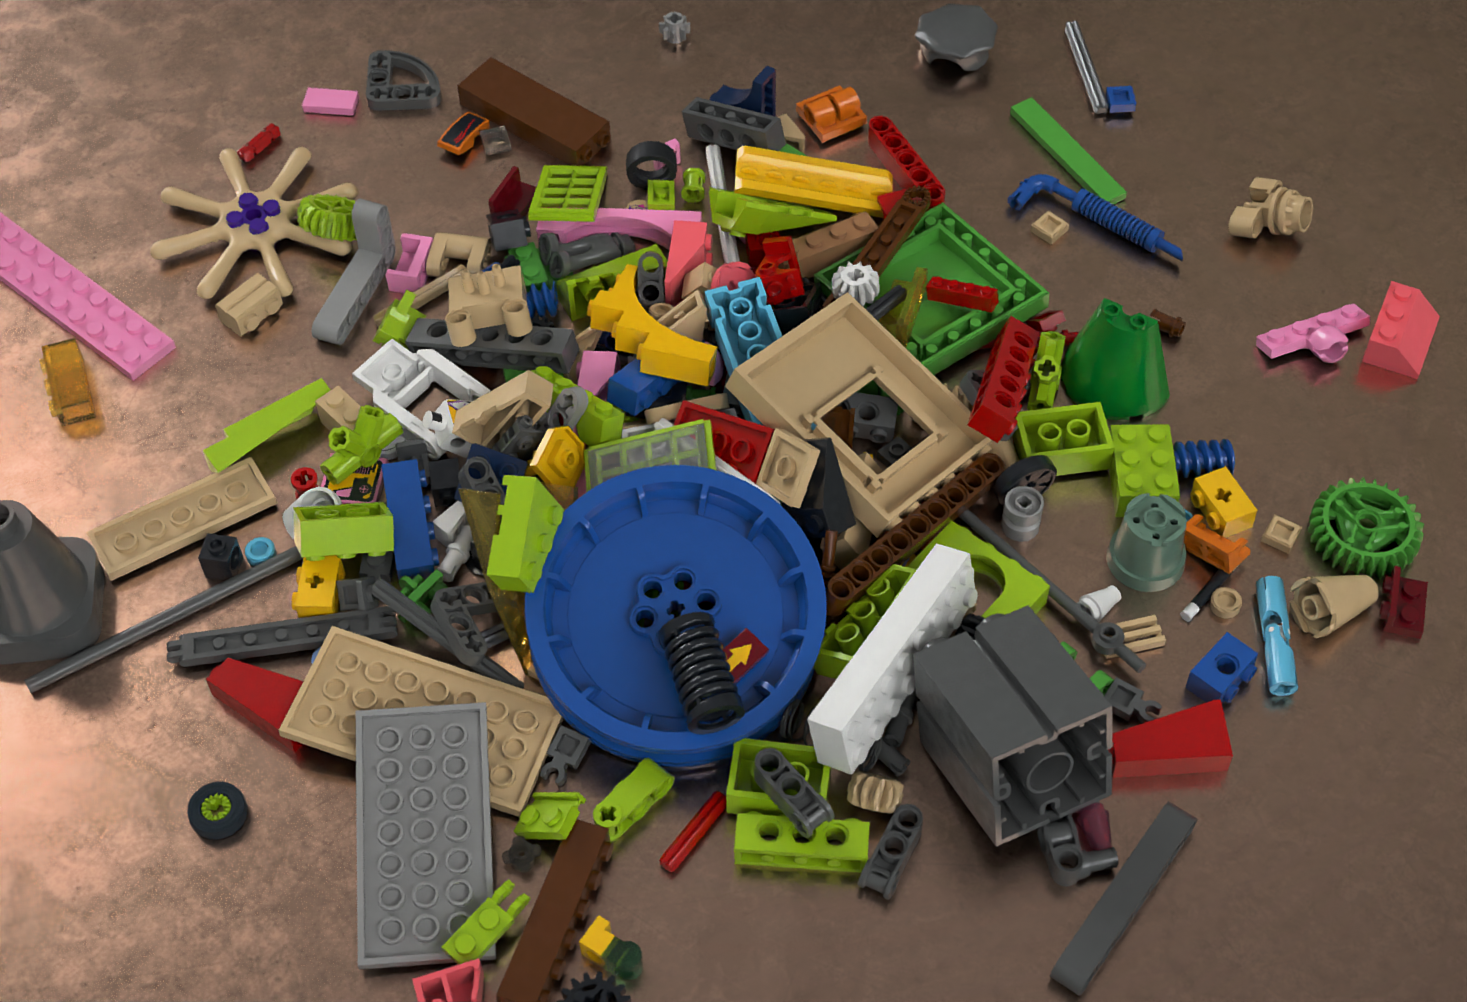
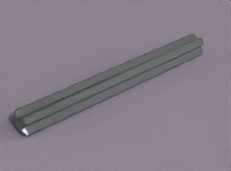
M1075 20L1072 22L1068 21L1065 24V32L1094 112L1098 115L1101 113L1105 114L1108 112L1109 104L1079 23Z

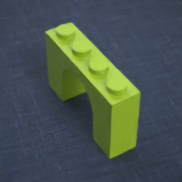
M953 521L907 566L918 569L936 543L970 553L974 572L983 573L991 577L1002 591L998 599L983 613L982 617L984 618L999 613L1006 615L1027 605L1037 614L1048 600L1050 585L1042 577L1033 575L1021 567L1016 560L1009 559L997 551L992 544L982 541L973 535L968 528L959 526Z

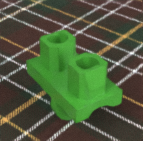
M438 569L425 580L420 574H417L413 579L403 575L398 581L402 588L400 592L408 596L409 599L431 615L432 611L424 604L429 599L432 600L439 589L448 588L443 583V574ZM400 614L398 615V618H399L403 623H405V622L407 621V620H406L404 617H402Z

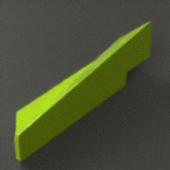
M320 378L223 429L226 438L203 450L211 472L219 473L281 429L310 415L316 407L315 401L331 389Z

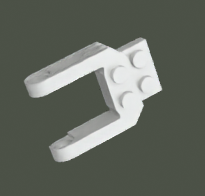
M394 339L389 340L352 373L353 380L373 394L374 407H379L385 414L391 413L396 417L404 432L400 436L406 440H425L428 457L432 460H438L446 450L438 446L436 435L429 429L424 428L423 422L407 411L406 408L427 390L432 382L438 383L454 396L465 401H474L490 392L487 387L434 349H420L417 353H412Z

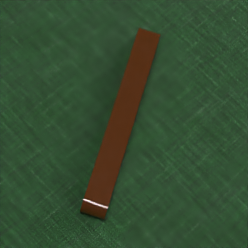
M983 454L833 576L825 587L826 614L838 616L845 612L853 602H857L867 593L866 590L893 564L901 565L941 532L951 521H954L990 491L1005 469L1004 461L996 454Z

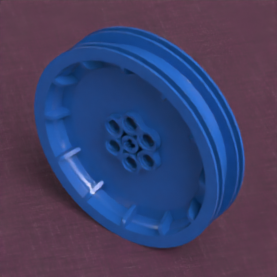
M662 465L633 470L611 478L579 497L563 512L562 521L558 525L553 539L552 549L547 555L542 569V576L537 582L534 593L525 592V622L533 665L544 692L558 713L579 734L588 737L591 743L601 749L637 763L646 758H651L661 767H692L718 762L733 756L734 744L745 738L763 740L780 726L781 718L786 708L793 700L802 699L815 672L814 665L821 648L826 625V592L822 571L808 538L797 522L778 502L752 484L730 474L698 466ZM679 581L689 582L691 587L686 590H680L675 584ZM650 589H655L661 594L657 598H649L645 593ZM703 601H708L714 607L711 610L705 611L700 609L698 605ZM672 611H678V615L692 612L711 614L715 619L714 627L719 631L718 639L723 643V649L745 628L769 649V653L736 683L737 693L741 697L745 715L740 721L729 728L710 734H694L687 727V718L683 714L682 705L678 699L679 695L671 677L672 673L669 670L668 661L664 655L665 651L660 645L658 636L661 627L674 619L673 614H671ZM642 618H648L653 621V624L650 627L643 628L637 622ZM695 625V626L689 627V628H687V629L681 631V633H683V632H685V631H687V630L696 628V627L704 626V625ZM720 718V719L715 720V721L699 722V723L711 724V723H716V722L722 721V720H724V719H723V718Z

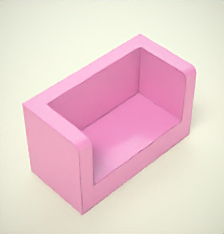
M402 233L400 239L403 253L396 270L387 269L385 275L389 291L405 293L407 289L414 292L424 286L427 281L426 263L433 237Z

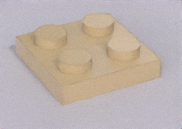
M775 428L756 484L790 507L800 508L821 450L784 429Z

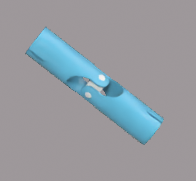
M1265 576V579L1262 577L1257 580L1255 586L1263 640L1265 641L1264 654L1269 691L1276 696H1287L1294 694L1298 690L1294 652L1289 646L1290 628L1283 579L1277 576Z

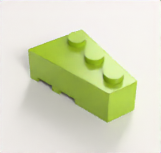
M504 475L502 485L507 486L504 505H498L497 515L502 516L499 535L493 534L486 575L501 590L534 593L537 582L542 576V569L547 555L552 549L553 539L558 525L562 521L564 509L536 477Z

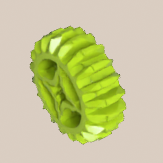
M328 194L308 195L302 198L297 210V222L303 230L311 232L313 236L318 235L321 238L339 240L341 242L343 240L350 242L357 240L352 222V209L356 202L355 200Z

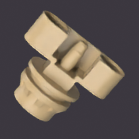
M1256 177L1249 186L1252 202H1245L1243 207L1237 206L1229 221L1230 235L1255 239L1264 226L1269 227L1270 232L1275 235H1290L1294 232L1304 233L1311 223L1313 201L1311 197L1302 196L1297 190H1288V188L1283 187L1281 180Z

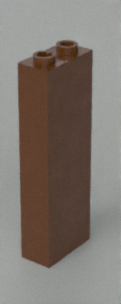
M492 57L457 85L460 105L570 166H583L600 149L606 147L611 140L608 120Z

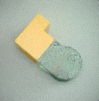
M598 915L579 941L581 955L621 979L632 980L637 978L643 970V957L640 947L632 941H622L611 933L610 922Z

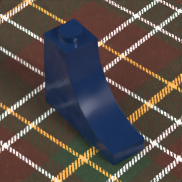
M766 66L752 81V88L736 89L723 85L716 93L711 95L709 100L776 117V69Z

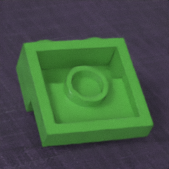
M534 242L528 243L527 246L508 249V256L514 255L520 261L527 292H530L532 283L540 291L542 282L546 283L548 289H552L553 281L556 282L565 278H555L550 274V265L545 266L543 264L539 248H536Z

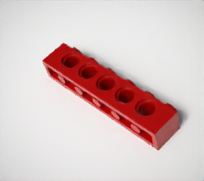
M1013 316L1009 317L996 336L967 424L997 443L1004 434L1009 436L1018 422L1015 418L1022 408L1020 402L1027 391L1024 387L1030 380L1031 374L1029 372L1036 361L1034 356L1039 348L1037 341L1040 332Z

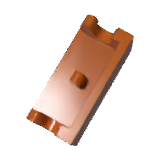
M1200 514L1194 515L1186 522L1184 537L1186 551L1230 574L1250 555V548L1245 546L1248 540L1239 538L1234 543L1206 528V525L1201 522L1203 516Z

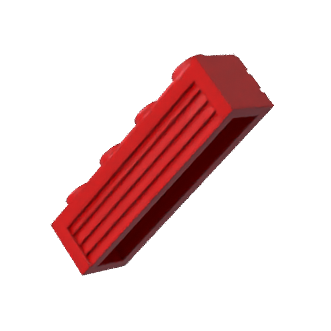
M932 277L926 285L927 300L990 313L993 312L999 303L998 289L990 288L989 286H980L941 277Z

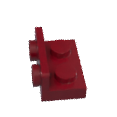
M1394 566L1391 575H1385L1382 584V593L1386 594V601H1382L1379 618L1384 619L1383 632L1421 639L1424 633L1428 582L1400 577L1401 567Z

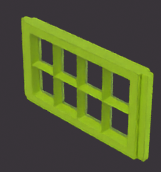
M544 165L529 208L528 220L595 222L607 178V166Z

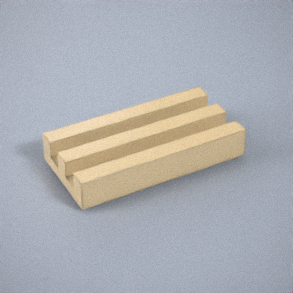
M1156 615L1116 623L1124 632V643H1126L1124 645L1133 653L1165 646L1166 638L1161 634L1162 629L1160 625H1157ZM1151 635L1154 636L1152 638L1135 641L1137 638H1142ZM1114 654L1104 656L1106 659L1117 657L1118 655Z

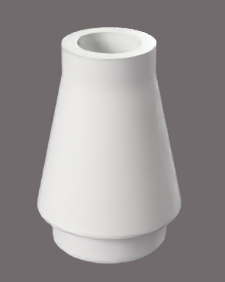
M1110 585L1105 589L1081 596L1077 604L1099 622L1121 600V593L1115 586Z

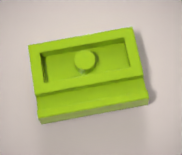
M534 792L532 795L534 798L533 803L527 804L513 832L520 839L566 840L580 813L578 807L580 804H585L586 799L579 792Z

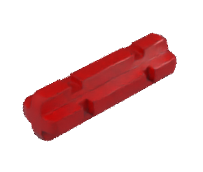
M273 123L268 124L246 143L248 146L243 145L237 151L239 159L245 163L251 161L255 157L254 154L258 155L272 143L271 140L274 141L281 135L280 128Z

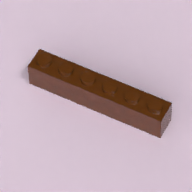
M576 819L567 839L561 841L496 993L497 1002H551L553 992L550 990L554 980L559 981L565 968V960L563 958L567 949L572 950L578 934V931L575 929L579 919L584 920L586 918L590 905L588 897L591 890H597L602 876L600 871L603 861H609L613 851V843L610 842L608 828Z

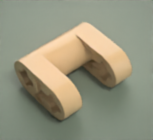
M436 232L427 258V276L439 277L443 275L449 258L468 260L466 269L469 270L470 274L484 270L488 267L491 257V238Z

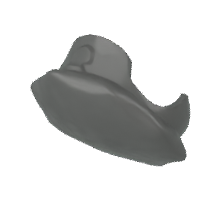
M950 3L921 15L915 38L920 42L921 51L929 64L934 59L943 58L958 63L964 70L973 71L981 68L987 62L989 50L995 44L998 25L980 6Z

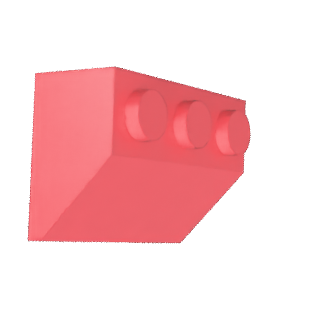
M1391 281L1362 362L1418 379L1440 318L1439 314L1419 289Z

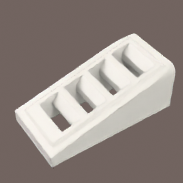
M457 501L433 520L435 537L445 547H448L450 543H454L461 528L464 525H470L475 519L476 515L471 505Z

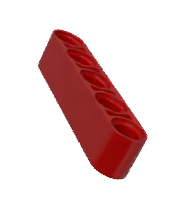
M886 116L871 118L869 121L868 145L885 168L892 173L902 189L907 188V190L909 187L913 188V186H921V188L925 187V189H928L931 195V204L927 211L942 202L944 203L945 188L895 124ZM914 197V198H912V199L914 200V202H915V200H916L917 202H918V200H920V202H921V200H922V198H920V197Z

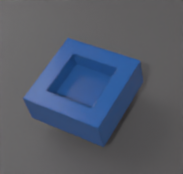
M1132 86L1106 87L1105 96L1109 104V113L1135 111L1136 100Z

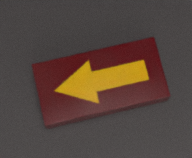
M747 628L723 649L727 655L726 661L730 664V672L734 676L735 684L769 653V649Z

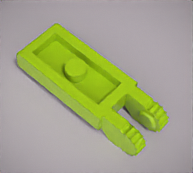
M505 881L494 892L491 898L488 897L442 945V951L458 965L475 959H481L514 924V919L527 906L531 898L525 893L518 896L507 912H505L499 905L511 894L515 887L512 881Z

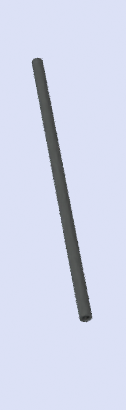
M294 546L25 679L24 682L32 694L302 560L304 557H301L297 547Z

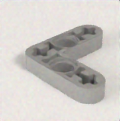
M580 386L563 389L548 413L545 412L533 425L534 430L547 431L549 428L561 426L559 423V413L564 420L563 426H569L573 430L588 407L586 391Z

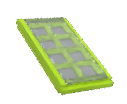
M703 419L590 446L589 449L584 450L586 491L588 492L597 485L618 475L653 466L688 465L717 470L710 419L705 421Z

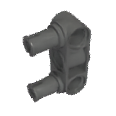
M1097 801L1073 813L1099 809L1100 802ZM1045 809L1050 823L1037 828L1038 839L1051 877L1058 885L1072 886L1079 879L1090 876V872L1118 867L1119 860L1115 847L1090 852L1081 849L1076 825L1071 818L1073 813L1059 818L1053 810ZM1068 863L1071 864L1074 868L1066 869L1063 868L1060 864Z

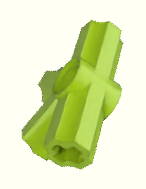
M1041 332L1037 359L1031 374L1028 410L1053 408L1056 390L1058 391L1063 366L1061 361L1066 337L1059 332Z
M361 406L354 430L341 426L340 428H333L328 435L329 447L336 453L320 464L322 473L333 485H338L361 466L367 468L374 465L380 458L382 449L404 433L402 426L396 417L391 413L385 414L379 407Z

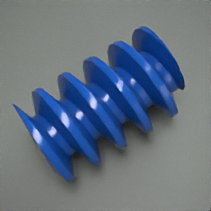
M553 281L552 289H548L546 283L542 282L540 291L532 283L530 292L526 291L531 319L534 318L536 311L539 317L542 318L546 315L547 309L552 317L556 316L559 305L556 282Z
M1215 439L1210 440L1208 444L1204 440H1199L1196 445L1193 441H1187L1185 446L1180 441L1174 443L1173 450L1177 473L1178 470H1181L1184 478H1188L1190 470H1193L1197 478L1200 476L1201 469H1205L1207 474L1212 472L1213 468L1217 470L1225 466L1233 475L1235 455L1232 444L1228 439H1222L1220 444Z

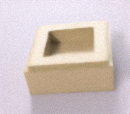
M1047 211L1031 225L1030 232L1052 245L1068 231L1069 223Z
M1274 514L1262 535L1261 542L1289 554L1301 533L1302 526Z

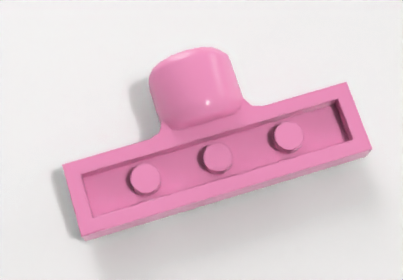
M1354 303L1344 305L1336 310L1321 313L1318 316L1297 321L1291 325L1256 336V346L1271 359L1306 348L1310 349L1321 361L1336 363L1348 351L1346 342L1349 339L1345 334L1370 326V316Z

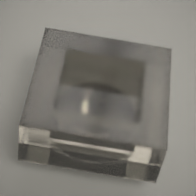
M505 125L480 131V138L486 156L512 151Z

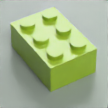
M1101 402L1021 411L1015 418L1018 420V429L1012 435L1019 460L1033 455H1045L1051 459L1056 467V476L1111 468L1115 447Z
M1170 424L1111 425L1110 434L1115 449L1109 472L1115 517H1124L1129 502L1145 493H1150L1149 496L1158 497L1160 494H1165L1179 502L1180 490Z
M384 502L293 507L294 542L301 557H306L307 560L319 561L325 559V556L337 555L338 558L348 559L355 557L357 553H368L369 556L386 555V551H394L393 514Z
M748 738L734 744L726 792L727 813L745 814L750 811H756L763 815L778 816L784 814L754 780L756 755L765 748H773L781 752L809 785L827 801L832 767L818 763L814 746ZM765 766L762 768L767 772H773L776 770V768L772 766ZM792 789L783 791L786 795L790 796L798 794V792Z

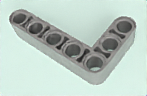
M361 198L357 199L352 209V222L358 250L312 325L313 338L337 345H342L386 274L387 269L392 264L396 252L387 206Z

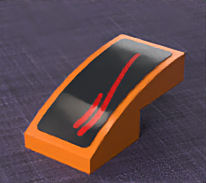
M467 112L452 123L438 140L437 146L460 155L473 148L475 137L489 130L490 120Z

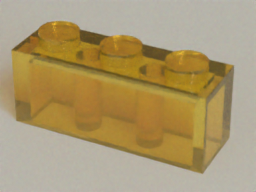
M76 338L41 346L44 358L39 359L43 375L48 376V379L43 380L47 395H52V400L48 401L52 417L58 416L62 427L96 418L84 360Z

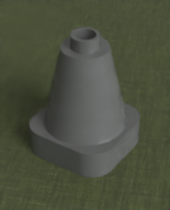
M0 500V664L69 658L95 645L102 629L105 573L93 546L87 540L80 537H57L22 503L13 500Z

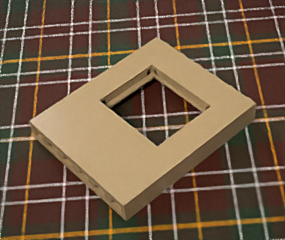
M848 292L736 367L725 385L766 427L784 429L800 439L831 437L853 514L877 538L884 532H889L902 521L904 516L911 514L923 501H927L939 491L938 489L944 487L976 459L992 451L990 445L993 440L967 425L971 411ZM872 380L930 435L879 475L820 419ZM813 423L816 425L814 430L811 429ZM868 477L872 480L869 485L866 483Z

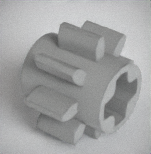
M670 12L666 16L664 15V22H659V33L663 34V40L673 44L686 40V34L690 33V23L687 22V16H683L679 12Z

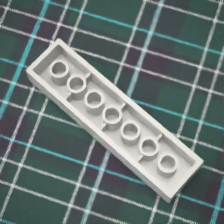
M936 543L810 714L807 721L818 763L852 775L857 766L865 761L869 749L876 740L882 737L884 729L891 718L897 716L905 698L915 690L913 653L920 651L933 639L941 637L948 639L953 630L960 626L962 618L968 609L975 605L978 592L975 590L974 569L971 565L970 553Z

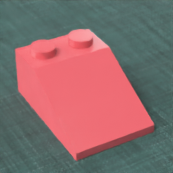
M674 220L664 281L665 303L675 307L683 301L681 297L684 276L704 262L713 265V253H708L712 249V234L707 233V222Z

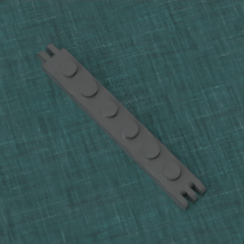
M384 606L367 611L355 610L182 634L179 636V640L167 643V661L169 663L179 662L181 666L187 667L224 662L227 658L238 660L318 649L322 646L332 626L374 640L395 638L398 635L397 628L395 627L397 619L394 617L396 611L389 606Z

